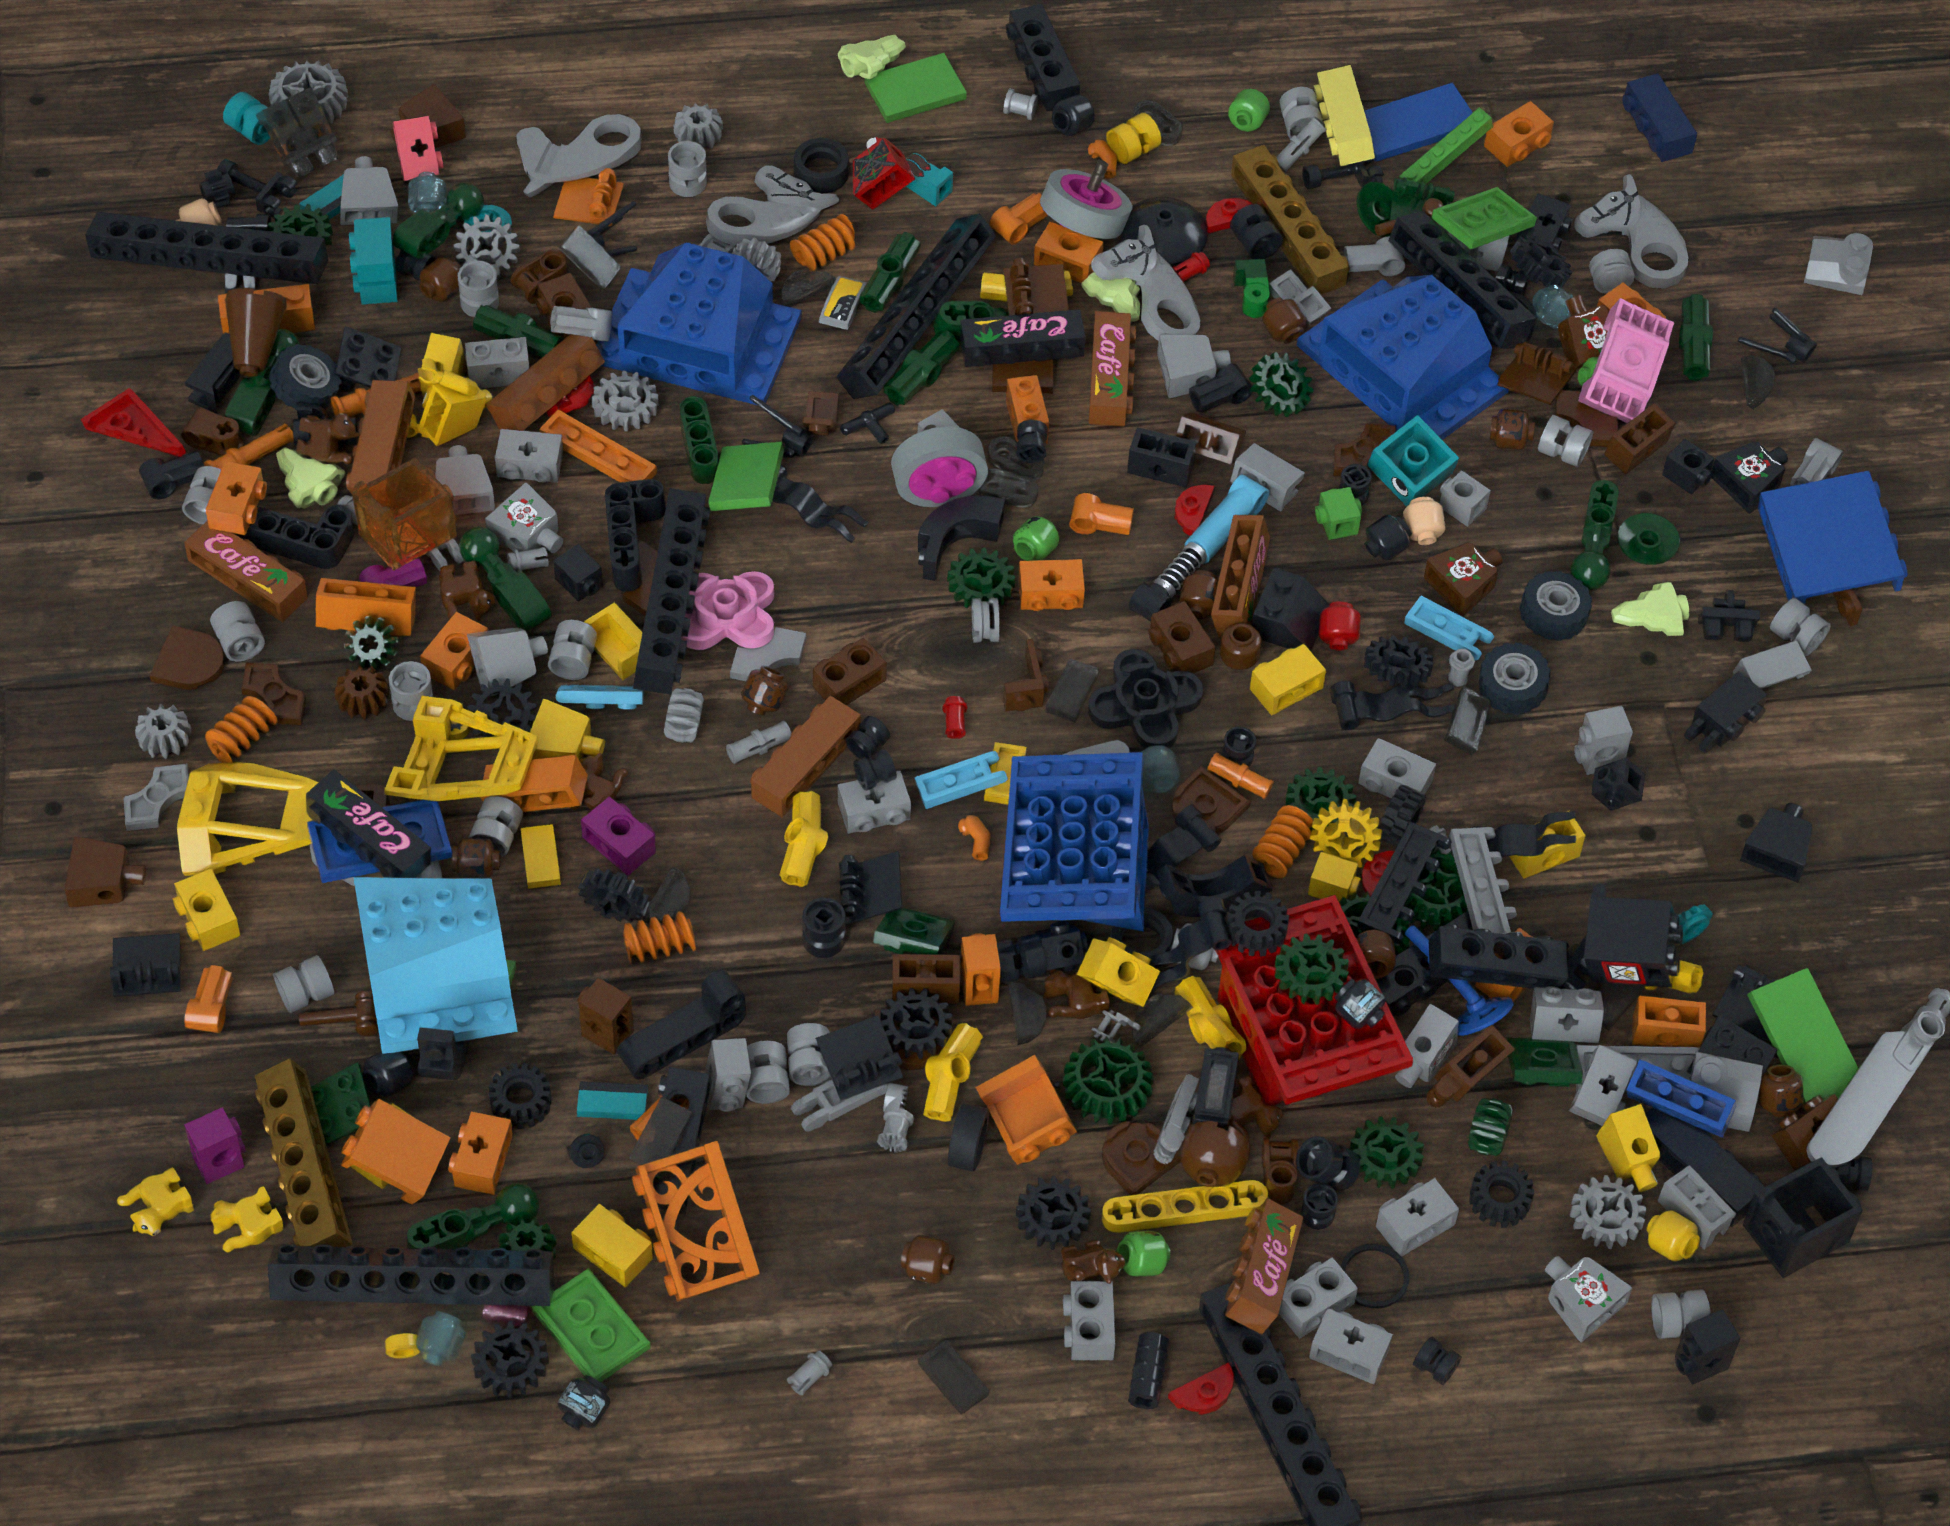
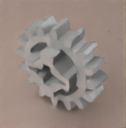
M485 215L483 222H480L477 217H473L474 225L470 226L464 223L463 227L466 232H457L456 234L457 239L461 242L454 244L455 251L461 252L456 255L457 262H464L463 265L471 261H484L493 264L497 279H500V271L504 270L510 273L509 262L517 263L518 261L517 257L513 254L520 252L519 245L514 243L518 240L517 234H509L512 230L511 225L508 223L502 227L500 217H497L494 222L490 221L489 215ZM471 240L474 245V248L470 251V255L468 256L467 247L469 241ZM506 241L507 249L505 255L503 256L500 251V247H502L504 245L503 242ZM484 244L487 247L492 245V250L488 251L487 249H484L482 251L481 246H483Z
M623 371L620 377L610 373L611 380L609 381L604 378L600 379L601 387H594L592 408H594L595 417H601L602 425L611 422L612 430H616L620 425L623 426L624 431H628L630 425L640 429L641 421L649 424L650 415L656 416L657 406H659L658 394H656V386L649 385L648 377L640 380L638 372H635L631 377L627 375L626 371ZM642 397L645 398L644 404L641 401ZM607 398L609 399L608 405L605 403Z
M1604 1175L1602 1183H1599L1592 1177L1589 1185L1581 1184L1578 1194L1573 1196L1571 1202L1573 1206L1570 1211V1217L1576 1218L1573 1227L1574 1229H1584L1582 1239L1585 1240L1590 1236L1595 1238L1594 1246L1596 1247L1601 1241L1606 1242L1608 1249H1612L1614 1241H1617L1624 1247L1628 1238L1635 1240L1639 1230L1643 1228L1646 1207L1641 1206L1643 1196L1641 1194L1633 1196L1634 1185H1628L1626 1188L1621 1186L1622 1178L1620 1177L1615 1183L1610 1182L1608 1175Z

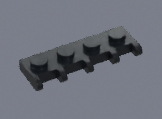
M1410 822L1362 912L1357 928L1364 931H1383L1391 937L1394 944H1399L1403 935L1393 930L1398 919L1412 921L1415 914L1405 906L1412 893L1421 897L1426 894L1427 887L1418 882L1424 869L1436 872L1440 867V862L1431 857L1436 846L1447 850L1452 841L1446 836Z

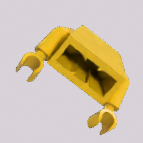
M422 359L423 367L426 370L418 368L420 379L425 383H431L435 380H438L439 383H435L432 386L419 424H417L416 416L412 414L407 438L420 433L422 434L421 437L430 438L436 446H439L475 429L483 409L487 408L486 404L493 398L488 390H480L475 381L447 370L440 372L436 369L433 359Z

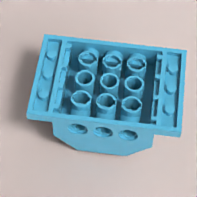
M353 877L382 1054L419 1049L417 1038L420 1027L454 1031L455 1042L518 1032L501 926L491 878Z

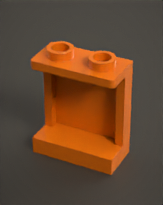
M1036 1055L1029 1057L976 1087L1007 1145L1009 1155L1017 1165L1035 1160L1044 1150L1066 1143L1070 1136L1077 1133L1044 1066Z
M380 1099L369 1107L365 1105L355 1121V1124L359 1125L355 1136L350 1135L342 1148L341 1153L345 1157L341 1166L349 1168L351 1165H355L404 1191L400 1199L413 1205L424 1197L451 1137Z

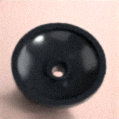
M1154 197L1142 200L1132 206L1131 213L1120 235L1121 242L1126 239L1136 240L1138 238L1139 226L1147 225L1151 231L1156 252L1171 267H1174L1191 258L1193 252L1199 253L1204 250L1207 243L1208 230L1204 217L1190 204L1170 197Z

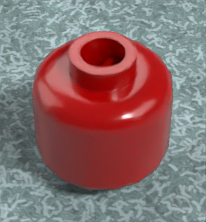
M1330 603L1320 613V639L1324 643L1329 644L1330 649L1338 651L1348 649L1349 645L1355 644L1360 638V613L1350 603Z

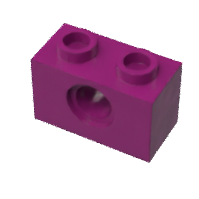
M610 796L581 819L582 838L627 876L656 853V835L653 829L645 822L640 823L633 817L626 805L623 803L618 804Z
M223 1107L184 1124L192 1158L206 1185L244 1168L242 1154L246 1152V1149L240 1137L242 1136L241 1129L235 1117L228 1118Z

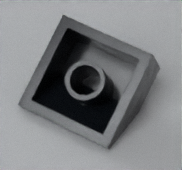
M1274 567L1253 614L1252 626L1259 631L1263 641L1287 649H1295L1305 644L1312 651L1319 635L1320 613L1329 606V603L1304 577Z

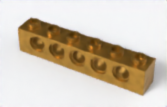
M1265 145L1233 155L1232 178L1248 201L1261 205L1270 217L1271 222L1277 227L1283 237V243L1280 248L1307 287L1314 286L1319 294L1322 295L1346 286L1347 274L1350 270L1346 257L1340 255L1332 237L1324 232L1318 217L1313 215L1308 209L1305 198L1297 193L1289 175L1284 174L1279 167L1275 155L1270 154Z
M289 1058L255 1075L258 1087L255 1090V1095L259 1104L263 1107L265 1114L263 1125L272 1140L273 1146L270 1148L273 1160L279 1167L280 1176H278V1183L286 1194L288 1205L285 1207L286 1213L293 1223L296 1232L293 1235V1240L297 1246L327 1244L332 1247H349L353 1243L307 1072Z

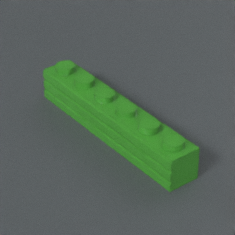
M1479 107L1399 176V179L1403 180L1405 177L1409 181L1419 183L1424 181L1426 185L1487 131L1493 128L1492 117Z

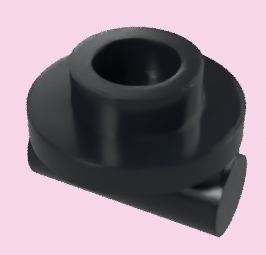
M592 1134L580 1135L574 1139L570 1146L566 1147L569 1159H572L581 1168L596 1166L604 1156V1146L600 1137Z

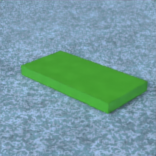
M1803 969L1748 993L1747 996L1772 1046L1777 1049L1776 1054L1781 1064L1793 1067L1803 1077V1104L1819 1094L1822 1099L1833 1094L1839 1099L1859 1068L1809 969Z

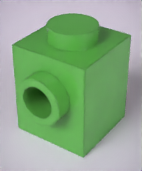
M1350 487L1335 488L1320 493L1319 505L1315 506V515L1318 524H1323L1328 540L1358 534L1362 507L1360 500L1354 498Z

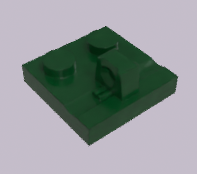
M902 908L886 913L875 930L873 943L884 945V950L899 954L908 951L915 954L940 955L953 933L955 920Z
M1507 1038V1041L1515 1049L1508 1056L1514 1081L1527 1085H1533L1538 1082L1549 1083V1086L1569 1087L1570 1084H1582L1583 1070L1575 1042Z

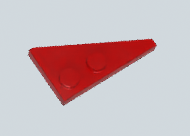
M128 388L80 419L84 428L92 432L178 457L186 454L181 442L131 388Z

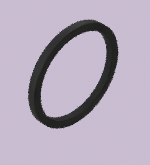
M1365 1244L1351 1250L1341 1264L1344 1272L1348 1262L1355 1255L1365 1251H1380L1394 1258L1400 1265L1404 1275L1403 1286L1394 1297L1385 1301L1373 1302L1356 1295L1355 1303L1368 1308H1385L1395 1304L1404 1296L1409 1284V1270L1404 1259L1396 1251L1379 1244Z

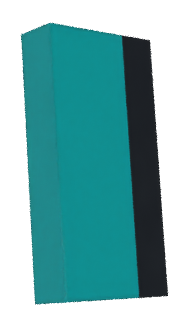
M344 174L299 203L300 209H304L307 204H310L312 211L320 208L322 215H328L329 220L339 214Z
M580 1081L577 1117L637 1120L646 1111L648 1085Z

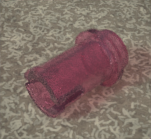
M485 1305L482 1318L488 1319L490 1324L493 1321L506 1324L509 1321H513L515 1326H521L523 1323H526L529 1306Z

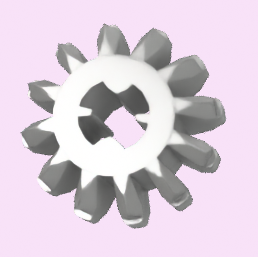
M695 102L692 108L684 105L682 112L676 113L675 125H673L674 134L679 142L692 141L700 144L703 148L713 149L714 144L720 142L722 137L723 121L717 109H710L708 104L700 107Z
M753 238L751 241L743 239L733 249L732 254L745 257L769 281H775L776 276L780 272L781 254L775 251V246L767 245L766 241L760 242L756 238Z
M676 688L672 692L664 728L666 738L681 743H692L696 739L704 702L702 693L687 688Z
M160 703L157 710H152L148 707L147 715L138 716V726H136L135 735L142 751H149L152 758L161 753L166 759L168 753L173 752L179 755L180 747H188L191 726L184 711L178 712L174 704L165 709Z

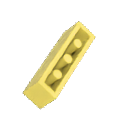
M1351 65L1318 72L1319 84L1314 85V91L1317 101L1321 102L1319 103V109L1322 119L1325 120L1324 127L1326 128L1327 138L1333 137L1329 139L1332 156L1338 155L1340 166L1374 159L1372 137Z

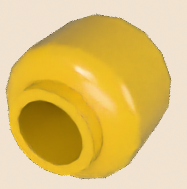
M1673 1210L1665 1211L1661 1215H1655L1648 1223L1647 1232L1649 1233L1648 1243L1650 1248L1674 1262L1683 1258L1688 1259L1697 1250L1700 1243L1698 1228L1694 1222Z

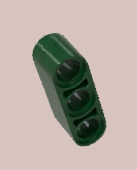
M690 396L683 399L680 403L681 433L693 480L700 484H709L714 482L718 467V451L706 402L700 397Z

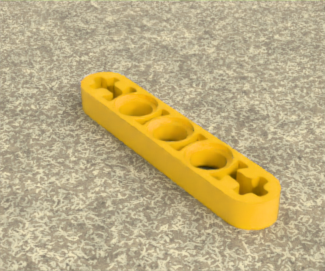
M1247 1180L1233 1182L1223 1187L1200 1186L1115 1197L1105 1202L1102 1209V1223L1107 1230L1121 1233L1245 1217L1249 1215L1254 1207L1260 1208L1268 1198V1191L1261 1182ZM1247 1193H1253L1254 1197L1258 1198L1257 1202L1251 1203L1250 1198H1247ZM1234 1194H1237L1236 1201L1239 1200L1237 1206H1234ZM1216 1195L1222 1196L1227 1200L1228 1205L1218 1209L1210 1204L1209 1199ZM1180 1200H1188L1195 1208L1189 1213H1182L1176 1208L1175 1204ZM1147 1204H1154L1160 1209L1161 1213L1156 1217H1148L1143 1214L1141 1209ZM1132 1207H1136V1219H1133V1212H1131ZM1113 1210H1119L1120 1215H1123L1121 1220H1116V1217L1112 1215Z

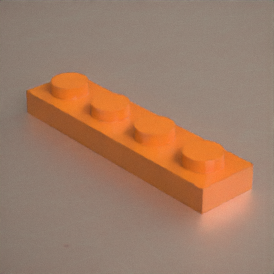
M557 410L539 429L540 433L561 434L564 451L618 482L652 479L657 474V466L560 410Z

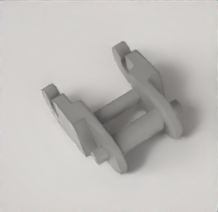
M1103 1010L1104 1019L1097 1029L1092 1028L1091 1030L1096 1033L1094 1035L1095 1038L1102 1037L1100 1039L1102 1042L1107 1036L1110 1043H1115L1113 1037L1121 1025H1129L1138 1031L1141 1026L1118 1012L1114 1016L1115 1012L1113 1010L1109 1012ZM1111 1020L1117 1022L1109 1035L1103 1033Z

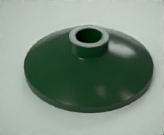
M1369 182L1362 186L1357 194V210L1364 225L1373 234L1377 235L1375 225L1390 220L1393 190L1383 183ZM1391 233L1379 237H1388Z
M1641 513L1627 518L1621 524L1618 531V544L1623 553L1630 559L1641 564L1657 565L1665 563L1675 556L1680 545V537L1677 529L1669 520L1656 514Z

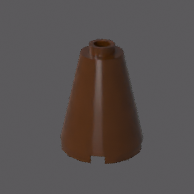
M250 288L233 289L227 292L225 304L234 368L240 370L239 373L241 375L255 377L258 376V372H263L266 368L287 308V300L280 294L264 290V295L254 294V289Z

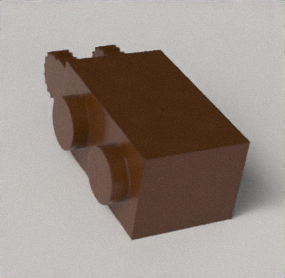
M1493 1025L1489 1026L1451 1059L1434 1077L1437 1082L1426 1094L1427 1102L1431 1107L1435 1108L1443 1106L1451 1098L1458 1102L1495 1070L1515 1049Z

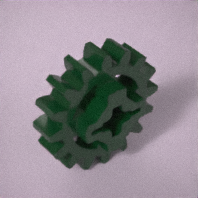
M295 204L292 211L285 207L283 208L284 215L275 214V222L268 223L270 232L320 237L325 239L326 245H332L331 236L333 235V230L328 215H322L320 208L312 211L310 204H307L304 209H300L299 205Z
M1273 352L1270 356L1266 354L1252 367L1251 370L1254 373L1249 377V380L1255 383L1250 388V391L1257 392L1259 395L1255 401L1257 403L1263 401L1265 403V411L1273 408L1275 416L1282 412L1285 417H1289L1293 413L1298 414L1311 401L1309 395L1314 392V389L1308 386L1312 381V377H1305L1304 375L1307 368H1299L1297 366L1299 359L1297 358L1290 361L1288 353H1284L1281 357H1279L1277 352Z
M984 547L981 553H976L971 548L969 556L960 553L958 554V562H951V568L948 570L947 582H949L948 590L951 593L955 592L954 600L956 602L962 599L965 600V608L972 604L973 598H980L981 601H988L989 598H998V604L1003 605L1005 597L1011 598L1012 588H1015L1014 566H1008L1007 557L999 559L997 550L990 555L987 554V550Z
M1318 767L1317 772L1313 774L1307 768L1305 769L1304 777L1296 774L1294 782L1288 784L1285 805L1295 806L1303 810L1314 820V818H1319L1318 814L1321 808L1329 811L1330 802L1334 801L1338 807L1342 806V804H1339L1337 796L1340 797L1341 802H1343V799H1347L1349 806L1353 807L1356 803V795L1352 794L1353 784L1345 785V775L1336 778L1334 776V769H1331L1326 774L1323 773L1322 767ZM1339 818L1332 820L1330 823H1335Z
M1304 934L1303 941L1301 942L1292 937L1290 947L1283 944L1280 955L1276 956L1274 976L1276 979H1280L1279 988L1281 990L1289 988V998L1291 999L1297 994L1300 995L1301 1003L1303 1004L1307 1002L1308 998H1313L1314 1003L1318 1005L1322 996L1331 1001L1333 993H1338L1348 978L1349 972L1347 969L1349 961L1348 959H1343V948L1334 950V940L1331 939L1327 943H1323L1322 935L1320 934L1317 935L1315 940H1310L1309 935Z
M1379 1116L1378 1122L1375 1125L1370 1120H1366L1364 1129L1358 1127L1354 1138L1351 1139L1349 1149L1353 1150L1360 1160L1359 1173L1365 1172L1364 1182L1366 1183L1372 1178L1376 1179V1186L1378 1188L1382 1186L1383 1182H1388L1390 1188L1393 1189L1395 1188L1396 1180L1406 1185L1408 1184L1409 1175L1416 1177L1419 1169L1418 1166H1422L1424 1144L1417 1142L1419 1133L1417 1131L1409 1133V1123L1407 1122L1401 1126L1396 1125V1117H1392L1390 1123H1385L1383 1117Z

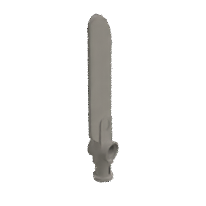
M1933 989L1928 995L1929 1001L1926 1006L1920 1007L1912 1020L1902 1027L1901 1031L1886 1032L1878 1039L1808 1143L1806 1150L1812 1162L1822 1157L1828 1166L1835 1168L1847 1164L1864 1150L1935 1041L1944 1034L1945 1018L1950 1014V992L1948 990Z

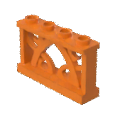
M718 1141L637 1166L635 1169L637 1175L632 1176V1181L637 1196L643 1195L647 1208L643 1209L642 1212L648 1230L654 1228L658 1242L653 1243L658 1262H665L668 1275L664 1276V1282L669 1296L675 1295L677 1302L757 1277L760 1274ZM703 1156L706 1163L688 1178L676 1166ZM667 1171L676 1175L682 1185L677 1189L672 1182L663 1181L667 1185L668 1191L666 1194L660 1195L653 1187L654 1177L659 1172ZM698 1185L701 1194H703L704 1188H711L714 1193L713 1198L710 1201L702 1200L696 1194L694 1188ZM688 1195L700 1208L710 1211L721 1210L723 1218L717 1220L710 1227L706 1235L705 1247L693 1243L674 1229L678 1213ZM657 1204L669 1205L663 1221ZM719 1231L726 1233L728 1242L720 1244L717 1241L718 1250H714L713 1237L715 1233ZM670 1243L683 1251L676 1259L674 1258ZM700 1259L707 1261V1272L701 1282L693 1284L683 1279L681 1267L684 1263L692 1264L694 1269L692 1274H694L700 1266ZM714 1263H738L740 1272L712 1280Z

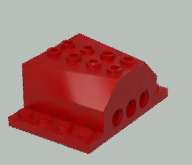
M1336 895L1287 909L1289 922L1284 945L1290 947L1292 937L1298 939L1299 942L1303 941L1304 934H1308L1310 940H1315L1317 935L1320 934L1322 935L1323 943H1327L1332 939L1334 940L1333 949L1343 948V959H1348L1349 961L1347 969L1349 972L1348 978L1343 987L1352 978L1355 981L1366 979L1382 994ZM1262 917L1245 921V925L1248 928L1256 931L1267 930L1270 927L1269 921ZM1239 943L1235 946L1231 944V946L1223 950H1215L1222 964L1217 1001L1224 1006L1232 1026L1245 1040L1246 1051L1242 1053V1056L1265 1103L1275 1106L1284 1101L1285 1105L1412 1067L1413 1057L1386 1001L1381 1008L1385 1015L1373 1028L1365 1025L1361 1029H1355L1336 1012L1335 1006L1338 1002L1334 999L1337 994L1336 992L1333 993L1331 1001L1322 996L1320 997V1003L1316 1005L1313 998H1308L1307 1002L1303 1004L1301 1003L1300 995L1297 994L1291 999L1289 998V988L1283 990L1279 988L1280 979H1276L1274 975L1276 956L1280 955L1281 947L1277 946L1276 952L1272 954L1267 949L1266 956H1260L1259 951H1255L1254 956H1249V949L1247 948L1242 953L1238 951Z

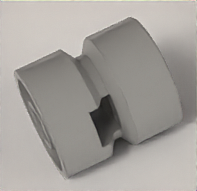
M1296 87L1286 91L1281 96L1280 108L1289 138L1293 135L1297 136L1313 117L1324 126L1317 97L1312 89Z
M681 141L674 144L668 152L669 186L679 196H696L703 192L707 185L706 152L696 142Z
M471 261L463 265L458 272L462 310L467 315L475 317L476 311L481 305H488L497 309L499 306L497 274L494 267L484 261Z
M1552 415L1541 436L1538 451L1551 457L1560 455L1563 462L1579 467L1590 446L1593 431L1580 425L1570 427L1568 420ZM1566 435L1563 446L1559 445L1562 436Z
M202 466L197 469L190 485L191 489L187 492L182 505L184 514L192 521L199 524H204L207 521L205 509L221 469L211 466Z
M1792 598L1775 615L1771 622L1770 630L1783 640L1791 639V642L1797 640L1804 656H1808L1823 642L1831 626L1830 623L1818 614L1810 615L1809 607L1797 598Z
M234 601L223 604L212 614L210 618L211 625L216 636L220 639V644L229 660L235 662L245 661L253 658L263 649L265 645L264 637L258 625L255 624L252 612L245 602Z
M565 620L559 623L548 660V668L551 672L569 680H579L586 677L592 660L591 654L594 651L597 640L595 629L589 624L578 620Z
M414 661L396 665L390 672L389 684L393 710L400 718L413 721V716L421 696L433 697L430 672L426 666Z
M489 796L483 801L477 815L478 820L473 824L468 838L490 839L494 844V850L500 851L501 857L507 855L513 842V834L518 830L523 818V811L516 803L507 798Z
M318 955L300 963L299 970L289 966L273 973L276 987L289 1013L307 1007L309 998L321 1001L334 995V988L329 974Z
M804 1023L794 1026L787 1032V1048L790 1055L788 1058L789 1078L792 1082L803 1086H816L831 1079L815 1039L830 1033L827 1027L816 1023Z
M759 1041L748 1045L751 1076L746 1097L750 1101L761 1104L775 1103L786 1098L790 1093L788 1072L786 1071L787 1058L785 1047L776 1041Z
M1703 1289L1688 1290L1681 1293L1680 1298L1674 1292L1656 1293L1652 1296L1651 1313L1657 1338H1677L1684 1331L1687 1324L1710 1315L1709 1301Z

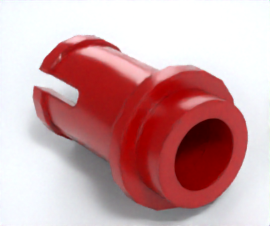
M1193 252L1191 258L1172 268L1184 283L1199 273L1205 274L1207 268L1210 267V262L1203 252Z
M950 696L946 698L945 703L942 705V710L946 714L945 734L951 739H960L966 735L965 712H967L968 706L960 696Z

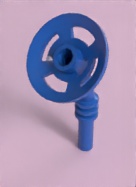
M1414 925L1410 926L1406 930L1405 935L1428 957L1429 963V939ZM1449 979L1467 1001L1465 1004L1467 1010L1457 1018L1459 1021L1458 1036L1469 1035L1493 1025L1507 1015L1514 1005L1510 997L1485 999L1484 996H1479L1468 981Z

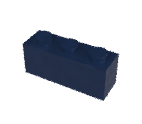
M1657 73L1627 82L1625 95L1622 98L1623 106L1627 112L1631 113L1638 130L1643 132L1648 140L1650 149L1657 154L1661 162L1692 154L1697 132L1660 75Z

